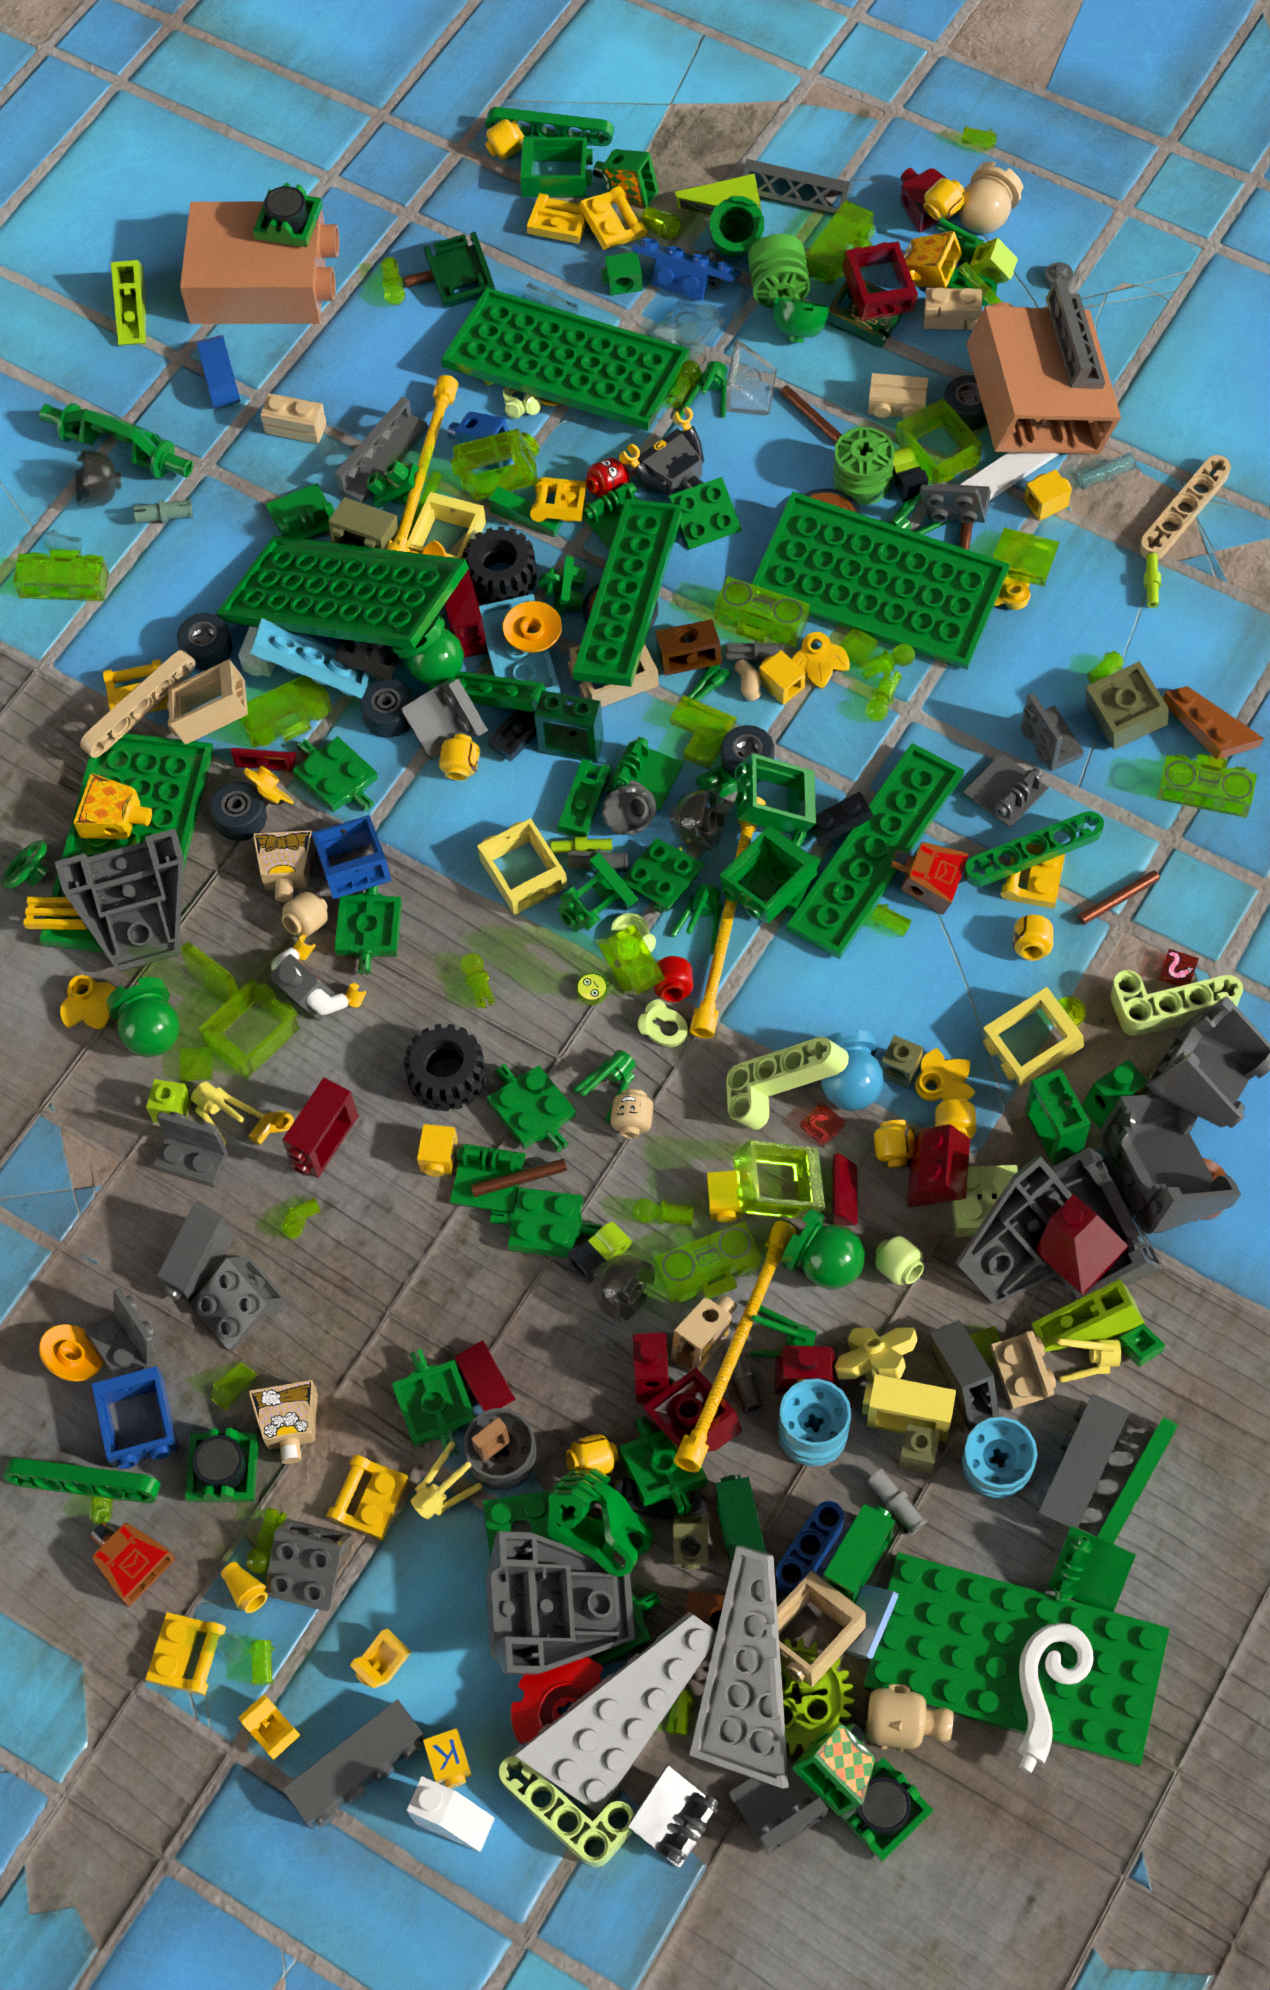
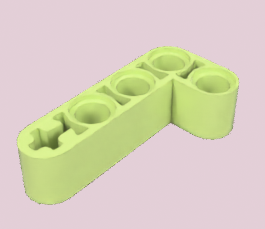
M1123 970L1115 976L1110 999L1122 1030L1130 1036H1141L1184 1025L1225 996L1237 1007L1243 993V984L1235 976L1223 975L1147 994L1140 976L1134 971ZM1120 987H1128L1133 992H1123ZM1191 999H1197L1203 1004L1196 1005L1191 1002ZM1160 1007H1169L1173 1012H1164ZM1137 1014L1143 1019L1135 1020L1130 1015Z
M817 1037L733 1066L726 1078L729 1116L750 1129L758 1130L762 1128L769 1119V1096L841 1073L848 1064L849 1056L847 1051L828 1038Z
M516 1756L507 1757L501 1763L499 1776L505 1789L588 1866L597 1868L606 1864L632 1834L633 1831L627 1825L622 1829H614L609 1824L611 1815L616 1812L627 1814L629 1817L628 1823L630 1822L634 1813L625 1802H611L594 1821H591L542 1774ZM522 1768L523 1778L530 1784L526 1790L518 1779L514 1778L510 1782L509 1771L511 1769L519 1771ZM547 1791L552 1795L551 1802L546 1807L540 1808L533 1805V1797L537 1792ZM566 1815H573L578 1819L576 1829L571 1832H563L558 1827L559 1821ZM594 1839L602 1841L605 1848L600 1856L590 1857L585 1853V1846L589 1841Z

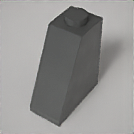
M198 1201L192 1206L157 1275L163 1286L161 1290L172 1299L178 1301L181 1297L190 1303L233 1242L234 1238L222 1215Z
M958 1320L929 1332L933 1355L949 1389L956 1390L955 1403L967 1428L972 1430L977 1424L988 1418L1000 1417L994 1376L961 1321Z

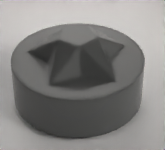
M1062 262L1049 265L1045 273L1046 285L1051 288L1055 279H1066L1069 287L1073 279L1072 268Z

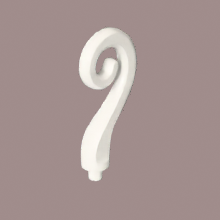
M1055 1623L1040 1628L1029 1638L1021 1654L1019 1679L1028 1715V1726L1018 1749V1752L1023 1756L1018 1768L1028 1774L1032 1773L1036 1763L1040 1765L1045 1763L1050 1751L1053 1735L1051 1717L1038 1679V1664L1042 1653L1054 1642H1065L1075 1649L1077 1663L1072 1669L1062 1667L1060 1663L1061 1655L1058 1651H1051L1047 1655L1045 1668L1051 1678L1060 1684L1070 1685L1079 1683L1088 1675L1092 1668L1093 1650L1091 1643L1081 1630L1071 1624Z

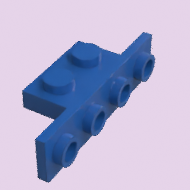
M643 238V240L632 245L631 251L656 258L651 285L700 301L705 299L710 276L734 282L741 276L742 271L734 268L735 266L729 262L716 263L710 261L709 257L703 254L684 253L682 248L677 246L665 247L659 245V242L655 239Z

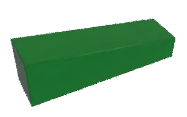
M499 486L496 487L489 498L491 513L549 536L555 537L562 525L561 519L546 518L542 522L534 521L530 517L531 507L534 503Z

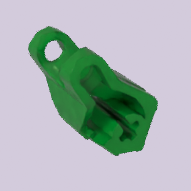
M597 1468L585 1470L572 1469L568 1474L563 1475L560 1481L555 1483L554 1489L549 1494L548 1536L556 1542L590 1556L613 1576L622 1577L631 1573L638 1560V1556L647 1552L652 1544L654 1535L651 1528L632 1510L624 1496L607 1485L611 1480L610 1477ZM597 1502L602 1507L603 1518L594 1515L590 1511ZM631 1532L637 1533L641 1536L643 1543H635L627 1534ZM614 1550L624 1557L625 1565L618 1564L614 1560Z

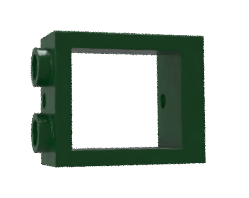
M542 690L534 715L539 753L579 761L587 759L597 764L604 740L601 701ZM568 701H572V702H573L572 705H567L566 703H567Z
M734 1474L721 1478V1482L715 1483V1502L731 1570L736 1546H744L766 1553L749 1476L741 1478V1475Z

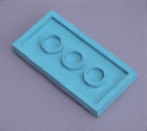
M533 594L479 606L487 651L494 676L544 683L546 691L560 693L549 649L535 653L519 651L507 642L503 633V622L507 613L518 604L535 601Z
M261 619L251 648V654L263 662H273L283 666L290 673H300L310 677L320 685H329L337 688L347 696L363 697L370 674V663L297 632L287 631L270 621Z

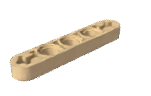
M1221 455L1210 456L1143 535L1140 543V553L1145 559L1149 553H1156L1158 560L1161 559L1227 481L1231 464L1226 457ZM1217 468L1222 469L1217 470V472L1213 475V479L1210 477L1212 470H1216ZM1202 484L1205 485L1209 489V491L1205 493H1199L1193 487L1195 485ZM1187 503L1192 506L1193 510L1183 512L1178 508V505ZM1171 522L1177 526V529L1167 531L1162 527V524ZM1158 537L1160 538L1158 546H1154L1153 548L1148 547L1149 545L1152 546L1157 541Z
M182 650L174 653L90 728L82 737L80 747L92 758L101 756L168 696L169 688L183 682L193 672L196 665L195 660Z

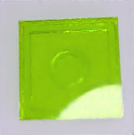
M1004 527L992 558L1010 564L1007 577L1045 587L1060 542Z
M186 942L180 948L190 976L236 1011L243 1003L233 975L191 942Z

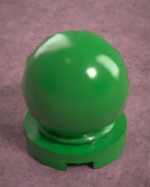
M731 196L715 206L710 217L709 235L713 245L720 253L729 257H743L748 255L751 246L763 237L764 216L753 200L744 196Z
M439 614L431 623L415 649L395 646L392 648L399 658H406V665L414 677L424 684L435 686L448 678H455L462 668L464 652L459 639L448 629L444 628L445 620Z
M143 977L137 979L138 985L131 986L125 990L123 985L116 988L110 993L106 1003L110 1016L117 1020L119 1039L128 1051L144 1058H153L166 1053L174 1046L180 1033V1025L177 1012L168 1003L170 993L163 980L157 977Z
M810 1209L802 1219L807 1225L800 1236L793 1233L781 1261L783 1263L781 1266L792 1273L798 1267H802L806 1277L818 1287L828 1290L843 1288L854 1283L862 1273L865 1251L860 1238L846 1227L837 1224L824 1226V1215L814 1209Z

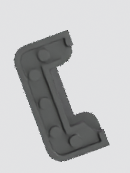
M1225 996L1193 1017L1178 1030L1146 1080L1145 1085L1154 1095L1220 1128L1225 1126L1232 1128L1245 1116L1243 1114L1245 1105L1237 1100L1248 1081L1254 1076L1261 1078L1270 1071V1043L1235 1004Z
M1154 1094L1120 1097L1103 1124L1099 1137L1102 1151L1141 1229L1146 1234L1162 1233L1228 1209L1236 1203L1241 1195L1237 1184L1230 1176L1221 1175L1213 1179L1190 1135V1131L1194 1127L1198 1116Z
M1088 1147L1051 1168L1071 1194L1077 1196L1094 1211L1129 1247L1084 1296L1118 1279H1121L1126 1286L1162 1270L1161 1262L1147 1234L1141 1229L1104 1156ZM1065 1282V1287L1074 1300L1084 1297L1070 1283Z

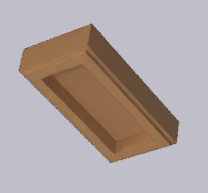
M499 1417L471 1438L475 1453L482 1462L487 1461L510 1441L507 1427Z

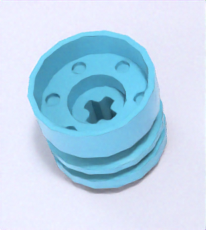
M821 1379L803 1380L793 1385L786 1392L779 1410L778 1438L787 1456L796 1463L810 1467L823 1466L837 1459L845 1449L851 1421L850 1402L844 1392L832 1382ZM813 1425L814 1429L819 1431L814 1432L813 1429L808 1428V1426Z
M1006 1417L988 1418L977 1424L968 1435L962 1457L963 1474L969 1485L982 1496L993 1499L1010 1498L1021 1492L1030 1481L1038 1456L1036 1442L1030 1431L1017 1420ZM994 1455H997L1000 1460L1005 1459L1002 1468H999L997 1463L991 1464Z

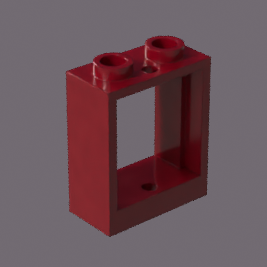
M898 241L882 242L873 246L855 247L851 250H846L842 270L861 321L914 312L918 293ZM892 263L900 289L869 294L859 268Z
M468 569L444 604L452 634L459 639L464 652V658L488 653L483 620Z
M323 1077L283 1137L282 1141L287 1151L286 1154L291 1161V1167L299 1174L304 1176L311 1174L319 1178L358 1119L359 1115L350 1090Z

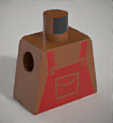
M921 842L913 856L897 850L890 867L906 873L901 886L902 891L943 915L953 901L969 854Z
M103 1522L90 1535V1538L100 1546L92 1556L93 1561L129 1608L176 1560L165 1546L127 1522L116 1532Z

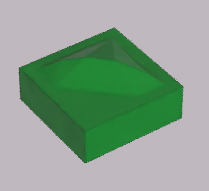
M722 766L714 768L696 778V785L713 802L737 791V781Z
M1144 1323L1118 1338L1121 1350L1138 1367H1141L1162 1353L1165 1348V1344Z

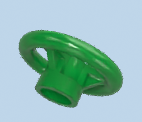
M37 840L32 842L12 860L2 877L1 883L4 888H15L24 881L32 887L45 876L47 868L41 863L47 850V845L44 841Z

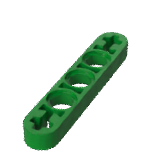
M503 107L491 108L488 111L485 122L486 128L489 129L501 120L507 119L516 122L524 137H587V144L593 146H608L612 142L615 130L609 121L603 119ZM518 121L527 122L530 126H523ZM544 124L552 125L556 129L546 128ZM575 127L582 132H574L570 128Z
M1083 812L977 854L966 862L965 879L973 886H985L1093 843L1102 835L1104 828L1103 818L1096 812ZM1088 823L1089 826L1095 825L1094 831H1091L1090 828H1084V824ZM1063 832L1070 837V841L1061 844L1056 842L1053 836L1056 833ZM1036 843L1042 847L1043 851L1037 855L1030 854L1026 850V846ZM1003 854H1008L1015 859V863L1005 866L998 861V858ZM974 867L984 870V875H980L978 872L973 873Z
M1163 1416L1097 1536L1098 1538L1114 1544L1179 1424Z
M22 1458L9 1459L3 1474V1478L7 1482L19 1487L139 1503H154L161 1486L157 1479L145 1474Z

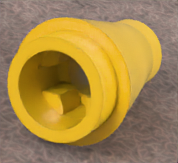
M237 1562L228 1564L222 1570L221 1577L226 1582L239 1610L252 1613L263 1606L268 1598L264 1584L241 1568Z

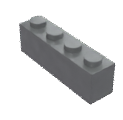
M1093 1393L1088 1403L1081 1401L1074 1416V1420L1079 1422L1075 1433L1068 1430L1060 1449L1066 1451L1061 1462L1054 1460L1047 1479L1052 1481L1048 1492L1040 1491L1033 1509L1039 1511L1035 1522L1067 1536L1070 1526L1079 1527L1130 1410Z
M397 1699L285 1786L283 1791L311 1829L317 1825L319 1828L324 1827L336 1817L335 1811L347 1802L348 1805H351L359 1800L366 1792L364 1788L374 1780L381 1782L394 1771L393 1765L403 1757L408 1760L415 1756L423 1748L421 1743L426 1738Z

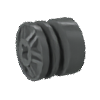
M494 1408L482 1412L471 1421L464 1435L463 1448L467 1461L471 1463V1473L481 1484L491 1489L507 1490L519 1486L530 1477L536 1465L537 1448L531 1425L522 1415L510 1409ZM499 1417L506 1425L510 1439L509 1443L505 1446L507 1447L508 1456L504 1457L501 1455L497 1459L496 1454H494L487 1461L482 1462L475 1453L471 1438Z

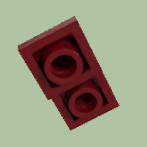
M484 1340L455 1356L465 1379L484 1412L494 1408H503L516 1400Z

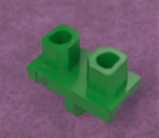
M396 459L386 467L385 475L387 478L377 471L368 477L366 487L375 494L373 504L380 508L393 500L395 503L400 502L406 505L409 492L415 486L414 474L418 471L419 467L414 462L404 466Z
M567 555L564 558V566L560 567L558 572L556 569L550 568L548 573L542 574L539 577L538 581L539 587L546 591L545 595L547 597H553L555 592L553 608L558 612L559 616L562 615L565 609L580 611L584 602V593L571 590V586L582 588L585 584L587 570L574 566V557Z

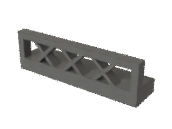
M746 159L743 176L750 175L751 171L761 174L766 184L758 188V194L761 197L844 215L849 193L852 194L854 186L852 182ZM766 175L774 176V178L769 181ZM780 178L786 179L791 187V190L784 195H778L771 185ZM792 181L801 183L795 187ZM806 184L812 185L817 193V196L809 201H804L797 191ZM817 186L827 189L823 192H820ZM769 187L771 193L762 190ZM831 190L841 191L839 208L829 206L823 196ZM792 193H794V194L796 195L797 199H796V198H791V197H788V196L791 195ZM820 198V200L822 201L823 205H822V204H818V203H813V202H815L816 200H818V199Z
M1055 279L1045 299L1070 387L1103 389L1105 380L1080 294L1069 292L1066 279ZM1090 373L1093 374V376H1094V378H1087V377L1089 376Z
M402 396L334 473L338 493L341 496L364 504L373 494L366 487L368 477L377 471L387 478L385 471L389 463L396 459L401 462L427 432V422L411 414L408 399Z

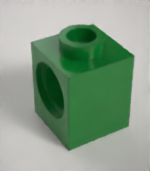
M637 252L605 257V268L601 269L603 286L608 285L610 296L643 291L642 272Z

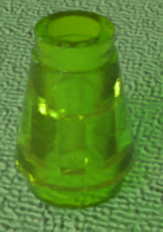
M647 207L642 213V222L646 223L663 239H674L681 231L682 221L675 213Z

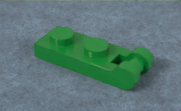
M581 760L557 825L558 832L578 837H588L605 787L611 777V765L602 764L599 766L592 764L591 760ZM589 775H590V776L597 777V779L594 780V779H590V778H588V777H589Z

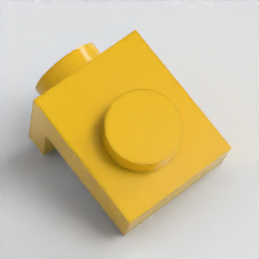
M387 1628L379 1633L362 1657L355 1658L350 1663V1667L356 1672V1677L361 1683L368 1687L377 1688L389 1683L412 1651Z
M262 1695L251 1704L238 1718L273 1760L300 1736L266 1695Z

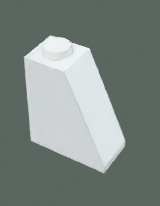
M421 1776L407 1808L408 1814L416 1825L480 1853L495 1820L493 1816L455 1790Z

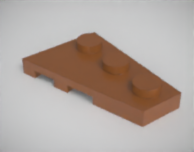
M1188 686L1166 691L1163 696L1168 709L1216 760L1258 748L1264 740L1255 731Z

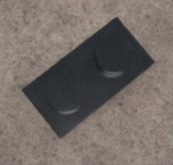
M515 710L487 740L488 746L512 762L537 735L535 712Z
M859 791L816 814V824L811 830L819 845L822 846L873 819L874 815Z

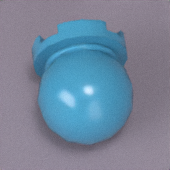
M856 1030L857 1036L843 1038L841 1032L825 1037L844 1048L849 1056L848 1064L841 1073L821 1079L822 1090L827 1100L839 1109L846 1111L866 1109L878 1099L883 1088V1070L878 1060L873 1057L878 1050L875 1035L870 1031Z

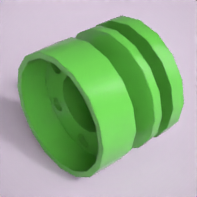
M772 234L761 238L751 246L747 259L749 272L752 276L753 296L757 303L763 307L773 309L775 297L790 298L797 301L806 298L810 292V279L806 267L805 249L799 239L787 234Z
M868 427L855 428L840 436L835 445L833 485L835 490L852 497L858 505H870L886 497L892 487L895 448L891 439L882 431Z

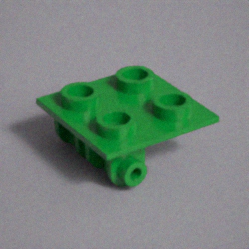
M722 477L669 495L672 504L682 505L683 512L680 527L689 550L742 531Z
M632 482L622 483V486L616 489L615 493L610 490L608 497L603 494L599 500L592 504H586V508L583 509L582 518L609 550L611 549L626 499L639 500L634 494L637 492V489Z
M318 483L265 504L280 535L283 537L309 539L330 530L329 520L334 514V508L331 502H327Z
M638 737L637 740L629 742L605 791L611 793L616 788L628 784L631 780L637 781L653 794L656 808L658 811H661L684 765V761L649 749L647 746L648 740Z
M656 837L622 877V880L632 890L654 901L653 908L658 913L663 914L664 911L668 912L674 902L687 890L689 884L698 877L705 864Z
M463 1143V1146L458 1149L457 1159L459 1164L450 1203L511 1213L515 1206L519 1185L474 1197L471 1185L523 1170L526 1153Z
M1070 1526L1047 1587L1053 1589L1055 1592L1054 1598L1060 1602L1066 1603L1068 1599L1074 1598L1087 1605L1114 1612L1136 1554Z

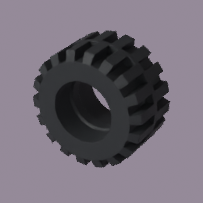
M491 527L486 529V533L478 532L475 534V540L470 539L467 542L468 548H464L462 559H466L478 601L481 603L488 601L491 604L529 595L528 590H533L535 580H537L535 553L530 540L526 541V536L523 533L517 535L516 530L512 528L507 531L504 527H498V530H492ZM496 563L512 565L501 571L488 569V567Z
M441 1024L434 1025V1030L430 1031L427 1027L422 1030L423 1035L421 1037L415 1035L412 1038L413 1046L408 1045L405 1050L407 1057H404L405 1073L412 1094L414 1096L417 1095L418 1101L424 1105L428 1102L429 1108L436 1110L437 1106H441L442 1111H449L450 1106H455L457 1110L463 1108V1102L466 1101L470 1104L474 1101L473 1094L479 1095L482 1091L481 1084H485L486 1080L483 1052L480 1044H477L476 1037L473 1034L468 1036L467 1029L460 1027L459 1030H456L454 1024H448L447 1028H442ZM443 1058H454L463 1063L455 1074L448 1077H436L428 1072L434 1062Z

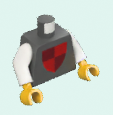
M304 935L298 938L292 948H288L272 960L271 969L273 972L269 977L295 1002L319 1021L325 1015L344 1009L347 1005L355 1008L360 1007L367 993L366 991H357L359 988L357 983H351L345 995L343 993L336 994L300 961L306 960L315 948V944L308 946L304 943L307 938Z

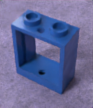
M370 815L312 832L315 847L333 899L392 881L387 861ZM367 845L372 847L373 854L332 867L330 866L328 857Z
M157 1366L92 1383L106 1458L113 1468L128 1469L136 1466L138 1461L148 1458L152 1460L164 1459L170 1456L171 1452L179 1450L164 1378ZM155 1391L165 1438L118 1450L109 1404Z

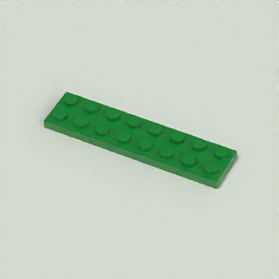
M626 499L573 668V680L632 687L681 521L682 505Z
M911 743L869 804L874 818L851 830L788 922L787 931L840 959L898 874L899 870L890 867L896 851L900 850L909 855L912 853L962 779L964 769Z

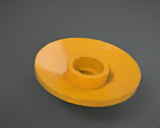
M528 601L516 605L507 613L503 622V633L507 642L515 649L528 653L540 652L551 647L560 637L562 630L561 618L558 612L550 605L539 601Z
M69 1324L54 1326L45 1332L39 1343V1354L43 1364L54 1375L69 1381L88 1380L94 1377L103 1365V1362L87 1339L84 1328Z

